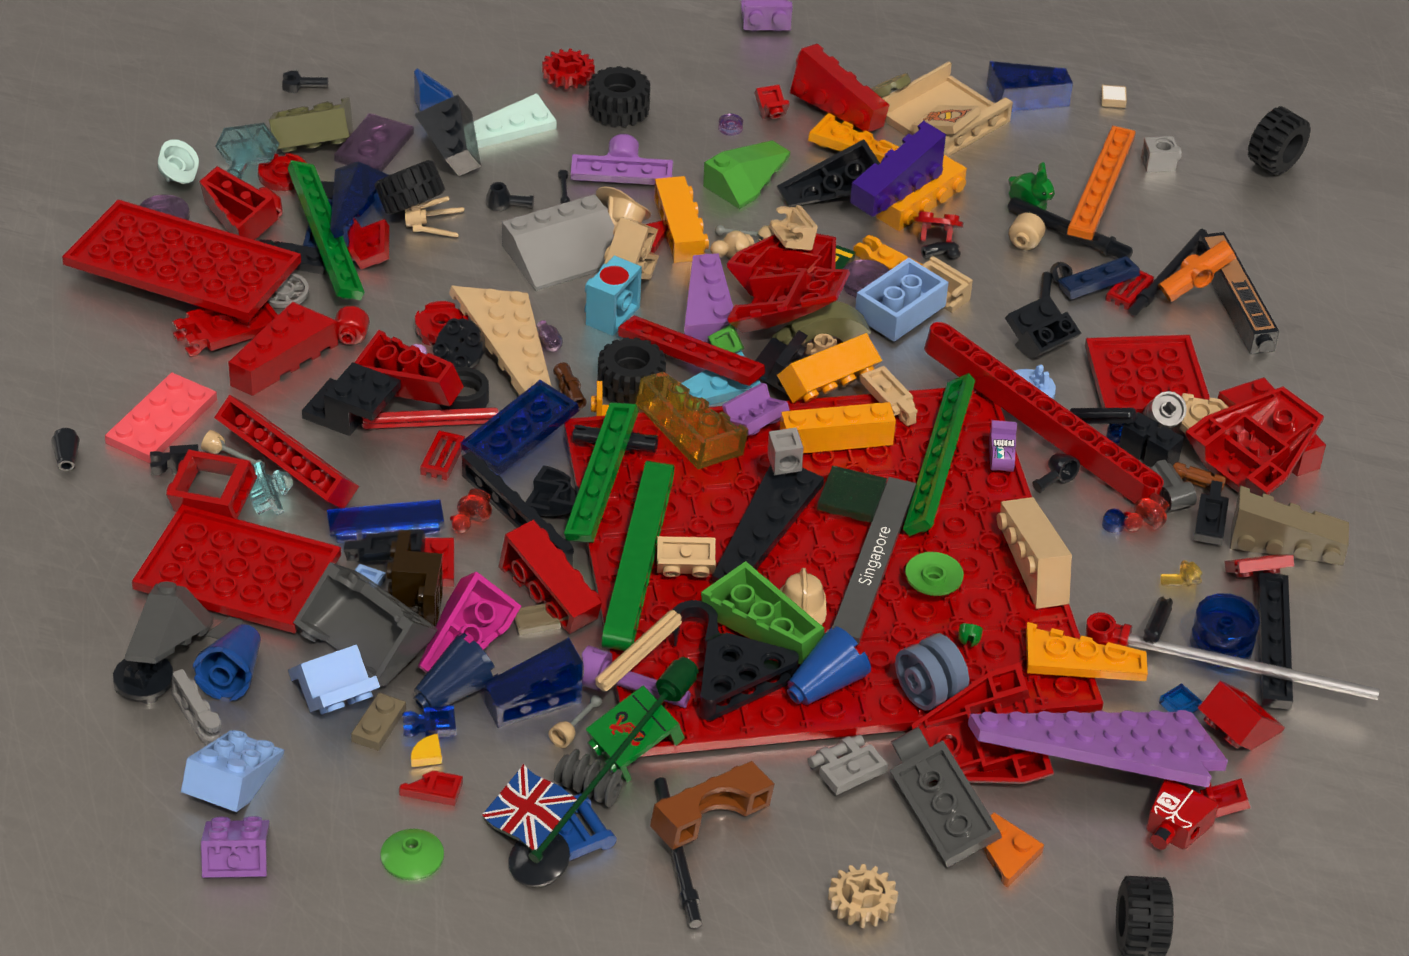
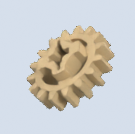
M861 864L860 870H856L855 867L849 865L848 873L839 870L837 878L831 879L828 900L831 901L830 909L838 910V919H842L845 916L848 917V925L859 921L861 928H864L866 922L870 921L875 927L878 925V918L886 922L889 913L895 912L898 891L895 890V881H888L889 874L887 872L879 875L877 873L878 867L876 866L870 871L866 870L865 864Z

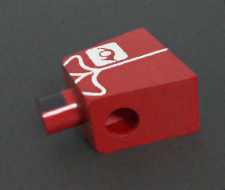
M1165 779L1151 808L1146 828L1149 833L1153 834L1150 837L1152 845L1160 850L1166 849L1169 844L1180 849H1187L1212 827L1219 803L1176 781Z

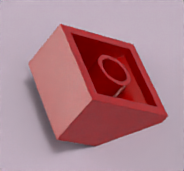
M1223 681L1218 682L1198 707L1206 715L1203 720L1215 730L1219 728L1226 733L1224 739L1237 749L1242 746L1253 750L1285 729L1280 722L1248 694Z

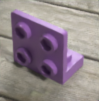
M249 816L237 821H230L228 817H215L211 821H207L201 839L202 878L267 876L269 820H262L258 816Z

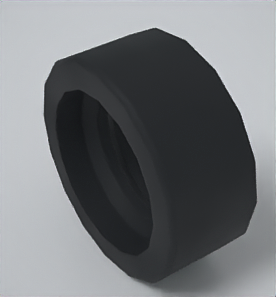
M456 367L455 369L463 386L478 392L469 396H457L451 406L439 404L442 409L486 408L489 402V381L487 377L477 369Z

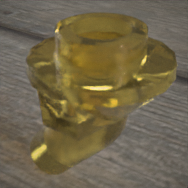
M1184 560L1181 562L1180 574H1161V586H1180L1185 584L1189 587L1192 584L1199 585L1202 583L1200 577L1202 571L1193 561L1189 563Z

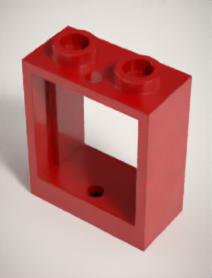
M188 449L184 460H181L179 463L178 472L173 482L167 487L166 495L173 510L176 512L181 504L237 519L257 476L250 460ZM198 470L231 476L221 498L188 492Z

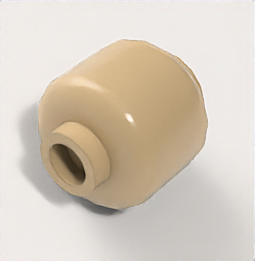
M1022 213L1018 215L1009 228V240L1019 249L1032 250L1036 248L1045 235V224L1036 214Z

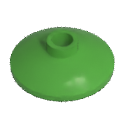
M925 552L914 556L908 562L905 571L906 579L914 589L933 596L947 595L956 591L961 586L964 576L963 569L958 561L949 555L939 552Z
M421 829L398 831L391 835L381 848L383 867L391 875L404 880H419L432 875L440 868L444 859V849L440 840L432 833Z

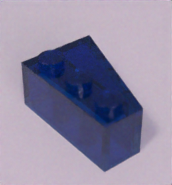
M989 61L986 85L995 103L1006 97L1013 102L1011 112L1070 106L1073 82L1066 68Z
M570 638L557 643L484 683L485 705L497 728L582 703L583 662Z

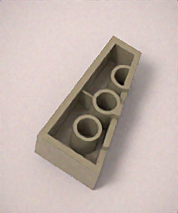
M1240 486L1231 525L1230 549L1267 555H1293L1294 559L1344 565L1349 546V522L1317 511L1309 513L1303 511L1300 505L1291 502L1289 505L1274 501L1273 496L1264 493L1262 496L1250 493L1249 488Z

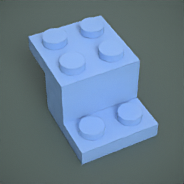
M357 644L288 669L291 681L299 680L309 711L319 710L321 715L345 707L344 700H347L348 704L351 705L373 697L372 690L380 688L376 676L368 678Z

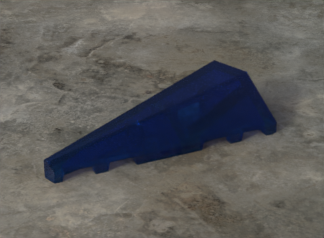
M359 161L335 169L330 227L334 239L343 236V228L345 226L351 227L354 224L353 218L360 217L375 201L374 195L377 192L374 184L378 180L389 176L388 174Z

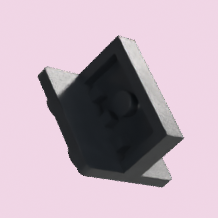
M798 330L788 345L774 337L771 338L755 360L765 364V374L760 379L787 394L777 375L791 363L807 357L804 355L807 350L804 343L808 335Z

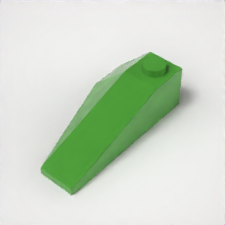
M773 140L722 151L704 162L703 186L736 208L741 209L758 198L764 185H768L773 173L778 172L789 158L790 151Z

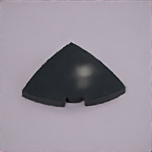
M543 465L533 480L534 490L525 503L533 507L539 516L569 514L572 512L579 487L575 486L574 490L571 486V477L558 469Z

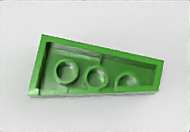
M746 561L701 592L702 602L711 605L716 610L718 623L749 639L796 651L799 655L798 664L800 665L825 634L822 625Z

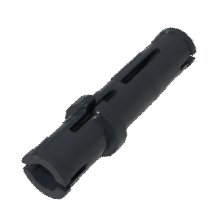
M576 424L573 430V442L595 445L601 428ZM632 430L625 451L640 450L656 453L658 435L634 433V430Z

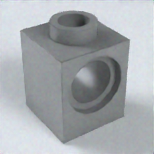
M1174 136L1144 137L1141 158L1146 172L1176 171L1177 161L1181 160V148L1177 146Z
M797 427L769 431L768 457L774 475L802 471L803 445Z

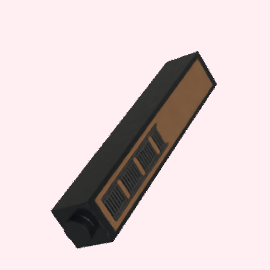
M1219 232L1200 235L1196 255H1202L1222 240H1225L1235 253L1236 259L1215 272L1211 283L1249 353L1257 354L1275 351L1279 330L1226 234Z

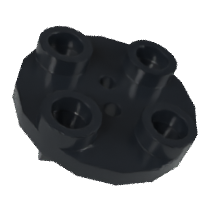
M452 318L448 320L439 332L433 347V353L435 356L453 363L455 368H473L480 362L485 353V336L482 329L475 322L467 319Z
M124 658L117 664L113 672L114 689L118 694L128 699L152 704L158 700L159 696L170 689L173 667L166 658L155 664L126 661Z

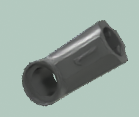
M1160 460L1150 468L1159 474L1164 481L1160 492V500L1166 511L1169 512L1196 504L1197 496L1193 484L1189 481L1183 482L1171 463H1167L1166 460Z

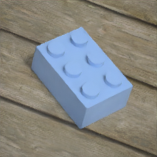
M907 258L858 291L855 309L864 316L868 326L895 342L946 306L949 282L911 258Z

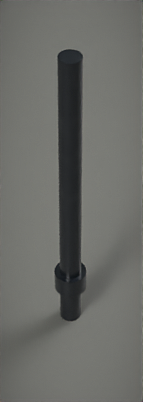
M1199 229L1148 288L1141 290L1136 296V301L1129 308L1131 315H1138L1144 307H1148L1153 302L1155 294L1160 290L1158 284L1174 274L1181 266L1183 260L1193 253L1198 247L1200 235L1208 234L1205 229Z
M663 777L657 778L654 784L658 800L669 798L670 793L666 779ZM681 846L674 850L671 849L681 889L679 898L681 907L686 910L689 926L691 928H698L702 925L698 909L700 900L697 890L693 889L684 849Z

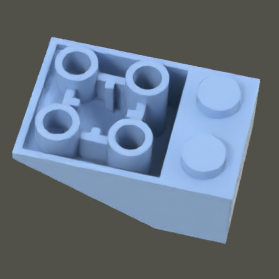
M230 730L187 758L181 792L237 812L252 801L283 756L284 749L274 746L272 742L267 740H256L247 737V734L242 731Z

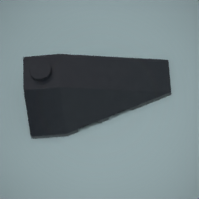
M865 139L777 185V189L789 207L851 195L852 182L874 163L879 165L880 162Z

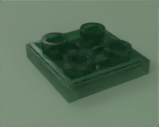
M832 466L819 498L817 510L872 523L885 489L887 478Z

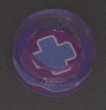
M725 114L719 118L718 129L725 135H738L743 131V119L736 114Z

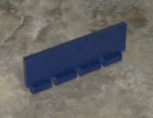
M441 499L327 510L330 536L336 535L337 542L357 541V533H362V539H364L368 533H380L388 530L390 532L399 531V529L414 530V528L424 530L425 534L440 533V526H444Z

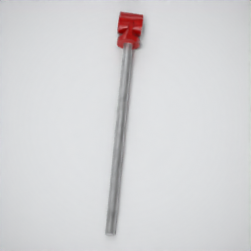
M1093 613L1087 619L1085 636L1093 638V641L1097 644L1106 645L1110 642L1126 647L1130 645L1378 700L1380 688L1162 640L1152 644L1151 641L1145 642L1143 636L1131 634L1132 625L1116 624L1115 619L1107 613Z

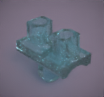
M261 461L254 464L257 479L250 491V495L253 496L250 500L256 512L260 515L273 509L276 515L284 513L278 494L286 495L293 486L291 475L287 472L276 470L270 476L266 473Z

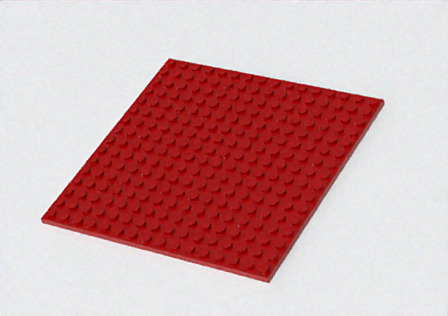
M973 387L933 526L926 532H919L909 536L903 530L904 520L859 646L856 645L854 647L859 654L865 652L869 659L871 672L866 677L808 705L795 703L787 693L789 689L787 685L714 720H704L700 717L699 713L705 663L704 644L708 624L698 617L685 618L680 625L677 646H674L673 634L671 633L630 670L658 680L672 661L678 660L680 657L690 659L698 667L697 680L688 690L691 696L687 707L683 708L665 701L661 704L679 723L685 739L675 746L668 737H665L642 756L913 730L911 724L932 710H922L907 697L896 674V655L900 650L913 644H919L922 639L937 633L948 637L963 655L968 668L969 685L992 670L1020 662L1035 713L1041 711L1050 713H1067L1068 711L1091 713L1102 711L1104 703L1095 678L1027 673V622L1037 624V629L1051 632V628L1064 631L1063 635L1080 639V634L1069 604L1036 609L1005 536L998 527L997 514L1001 513L1002 501L1032 497L1016 450L1013 472L990 470L989 436L992 420L1005 421L1001 407ZM946 388L909 391L913 395V402L918 410V413H916L917 422L906 426L900 421L899 416L896 415L893 445L803 453L802 468L824 477V485L758 567L757 571L779 590L785 585L786 580L791 575L800 573L802 568H806L807 573L816 576L821 581L826 595L827 614L822 625L824 633L833 627L888 478H897L917 484ZM872 394L814 398L806 403L803 399L792 403L791 400L787 401L790 411L880 403ZM722 406L638 413L632 430H634V433L658 435L656 453L640 450L625 451L594 542H586L596 592L602 602L600 613L603 629L645 462L653 461L674 464L673 483L660 536L715 538V560L717 567L771 464L768 457L769 431L780 430L781 419L778 422L767 424L760 428V431L754 435H744V433L728 430ZM605 416L564 419V432L575 486H578L579 489L595 445L573 442V430L576 424L601 428ZM656 550L635 641L678 604L689 600L702 601L701 592L713 584V574H709L708 577L704 578L694 577L692 574H680L677 577L664 576L663 573H657ZM925 552H939L949 555L961 565L964 573L963 582L956 591L947 595L933 596L921 593L914 589L906 579L905 571L908 562L914 556ZM718 623V631L720 633H730L748 638ZM960 624H974L983 628L982 638L976 646L970 647V641H967L964 646L959 641L958 631ZM608 649V652L612 653V662L624 651ZM777 675L766 681L774 683L777 682L780 679L779 675ZM615 685L618 704L635 692ZM751 687L741 693L751 694L755 691V688ZM725 699L717 703V705H728L730 703V699Z

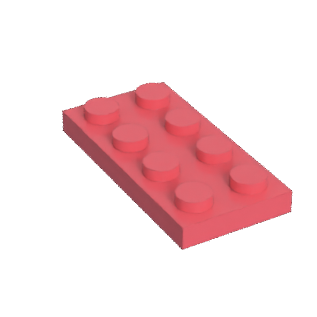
M171 372L105 435V442L112 447L151 463L150 452H164L217 401V392Z

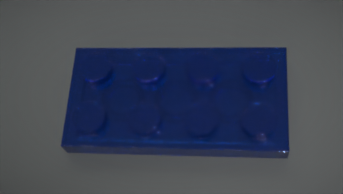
M539 380L460 442L462 450L466 453L471 451L479 459L485 461L488 468L500 475L578 413V403L542 380Z

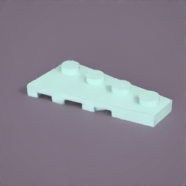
M537 93L474 121L478 148L553 130L557 126L556 119Z

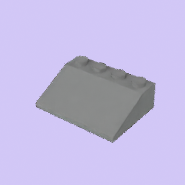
M594 194L502 221V246L533 289L538 291L599 272L605 263V252L611 246L614 238V224L607 209Z

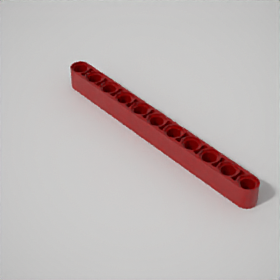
M935 322L930 326L924 347L925 352L959 377L970 373L975 379V389L1062 452L1078 459L1080 465L1137 506L1149 509L1156 505L1164 484L1159 474L950 325L943 322Z

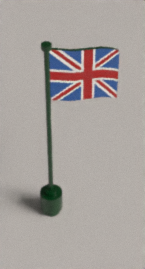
M680 657L678 660L672 661L656 681L660 697L578 799L561 786L535 775L523 764L482 814L486 822L494 829L523 843L531 850L529 858L533 862L539 863L543 858L542 853L661 704L665 700L680 701L695 683L698 674L696 664L686 657Z

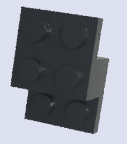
M352 362L337 380L329 378L302 409V419L351 436L362 423V417L371 421L377 417L400 390L401 380Z

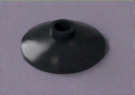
M558 833L542 853L543 858L540 862L535 863L529 858L531 850L520 841H517L509 855V869L513 877L525 886L541 887L557 880L566 870L570 860L569 845L564 837Z

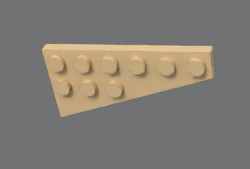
M451 286L450 296L453 300L457 299L461 304L460 310L463 315H468L482 329L486 348L490 354L497 356L499 359L498 365L502 371L506 370L511 376V384L524 403L552 406L554 394L528 293Z

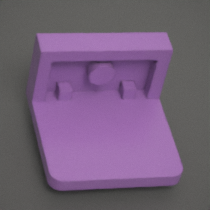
M741 0L743 30H791L792 1Z

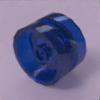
M1225 593L1207 596L1199 602L1196 609L1194 625L1190 635L1191 647L1249 660L1255 647L1256 636L1260 626L1259 612L1252 603L1240 596ZM1207 663V664H1210V665H1213V666H1216V667L1229 668V667H1225V666H1220V665H1216V664Z

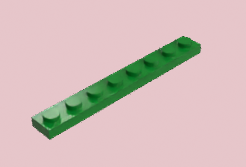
M291 160L287 169L336 296L343 299L361 300L365 291L315 165Z
M970 373L947 382L903 530L909 536L919 532H926L934 524L975 383V379Z

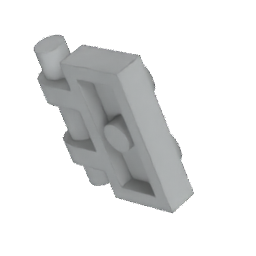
M860 734L853 738L847 736L839 740V744L830 748L825 746L817 750L815 755L808 757V763L811 768L822 765L819 775L835 795L886 773L888 763L871 744L860 748L865 745L864 738Z

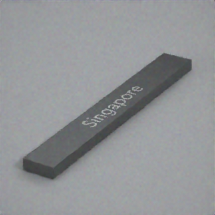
M892 477L888 478L832 629L835 626L842 628L857 641L858 646L916 487L914 482Z

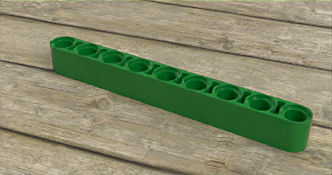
M653 461L645 462L603 629L602 648L625 651L635 642L656 555L657 537L661 534L672 488L674 464Z

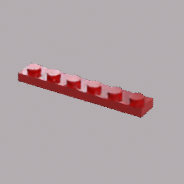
M635 315L618 327V336L622 338L634 339L635 337L643 341H651V344L659 346V350H663L664 354L714 372L719 376L735 380L740 384L750 386L765 374V364Z

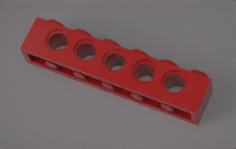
M231 395L228 396L214 417L324 500L343 510L360 487L251 406Z

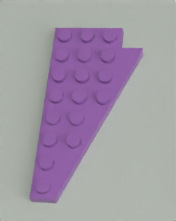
M1126 710L1116 713H1107L1105 711H1096L1094 713H1079L1076 711L1050 713L1041 711L1039 713L1011 712L1010 714L984 712L982 714H970L968 726L978 741L1202 787H1209L1212 776L1208 771H1225L1228 762L1193 713L1186 710H1178L1177 712H1161L1157 710L1133 712Z

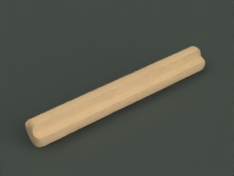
M674 610L667 612L595 678V685L603 692L613 687L681 625V615Z

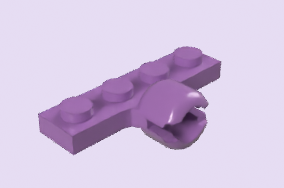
M618 134L610 140L608 154L605 156L572 154L571 180L655 185V179L672 177L673 160L640 158L638 156V141L629 134Z

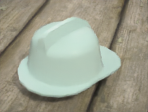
M174 139L166 141L161 147L158 157L159 172L166 178L167 182L172 181L185 184L193 182L199 165L197 153L186 142Z

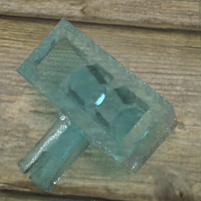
M265 123L224 128L215 147L230 166L227 172L242 179L248 165L271 162L280 143Z

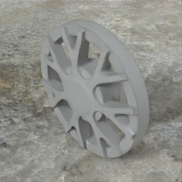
M291 273L275 291L274 297L269 298L267 302L274 308L284 309L292 302L301 304L309 295L308 282L302 276ZM293 280L298 281L295 285L292 283ZM305 289L304 292H295L296 290Z

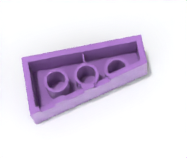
M719 253L693 255L684 328L685 335L711 344L708 336L731 325L727 318L733 309Z

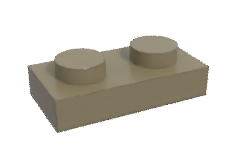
M378 693L351 733V741L379 751L405 713L406 702Z

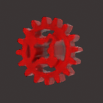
M559 49V53L551 52V57L545 56V61L542 62L543 78L548 79V84L555 82V87L557 88L563 86L565 89H568L569 86H573L577 89L579 84L586 86V82L592 79V75L595 74L594 60L589 59V54L581 55V50L576 52L569 49L568 52H564V50Z

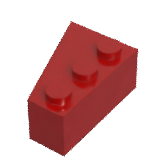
M218 166L199 181L206 205L230 233L256 240L278 220L273 197Z

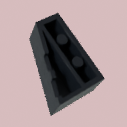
M455 95L414 114L441 155L458 176L481 167L472 111L459 95Z

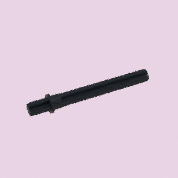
M1012 197L1008 203L1009 211L1018 215L1022 213L1036 214L1042 219L1046 227L1103 251L1106 256L1112 255L1117 258L1128 256L1131 258L1133 254L1130 246L1116 241V238L1113 236L1109 238L1095 232L1093 239L1087 240L1067 235L1070 220L1017 197Z

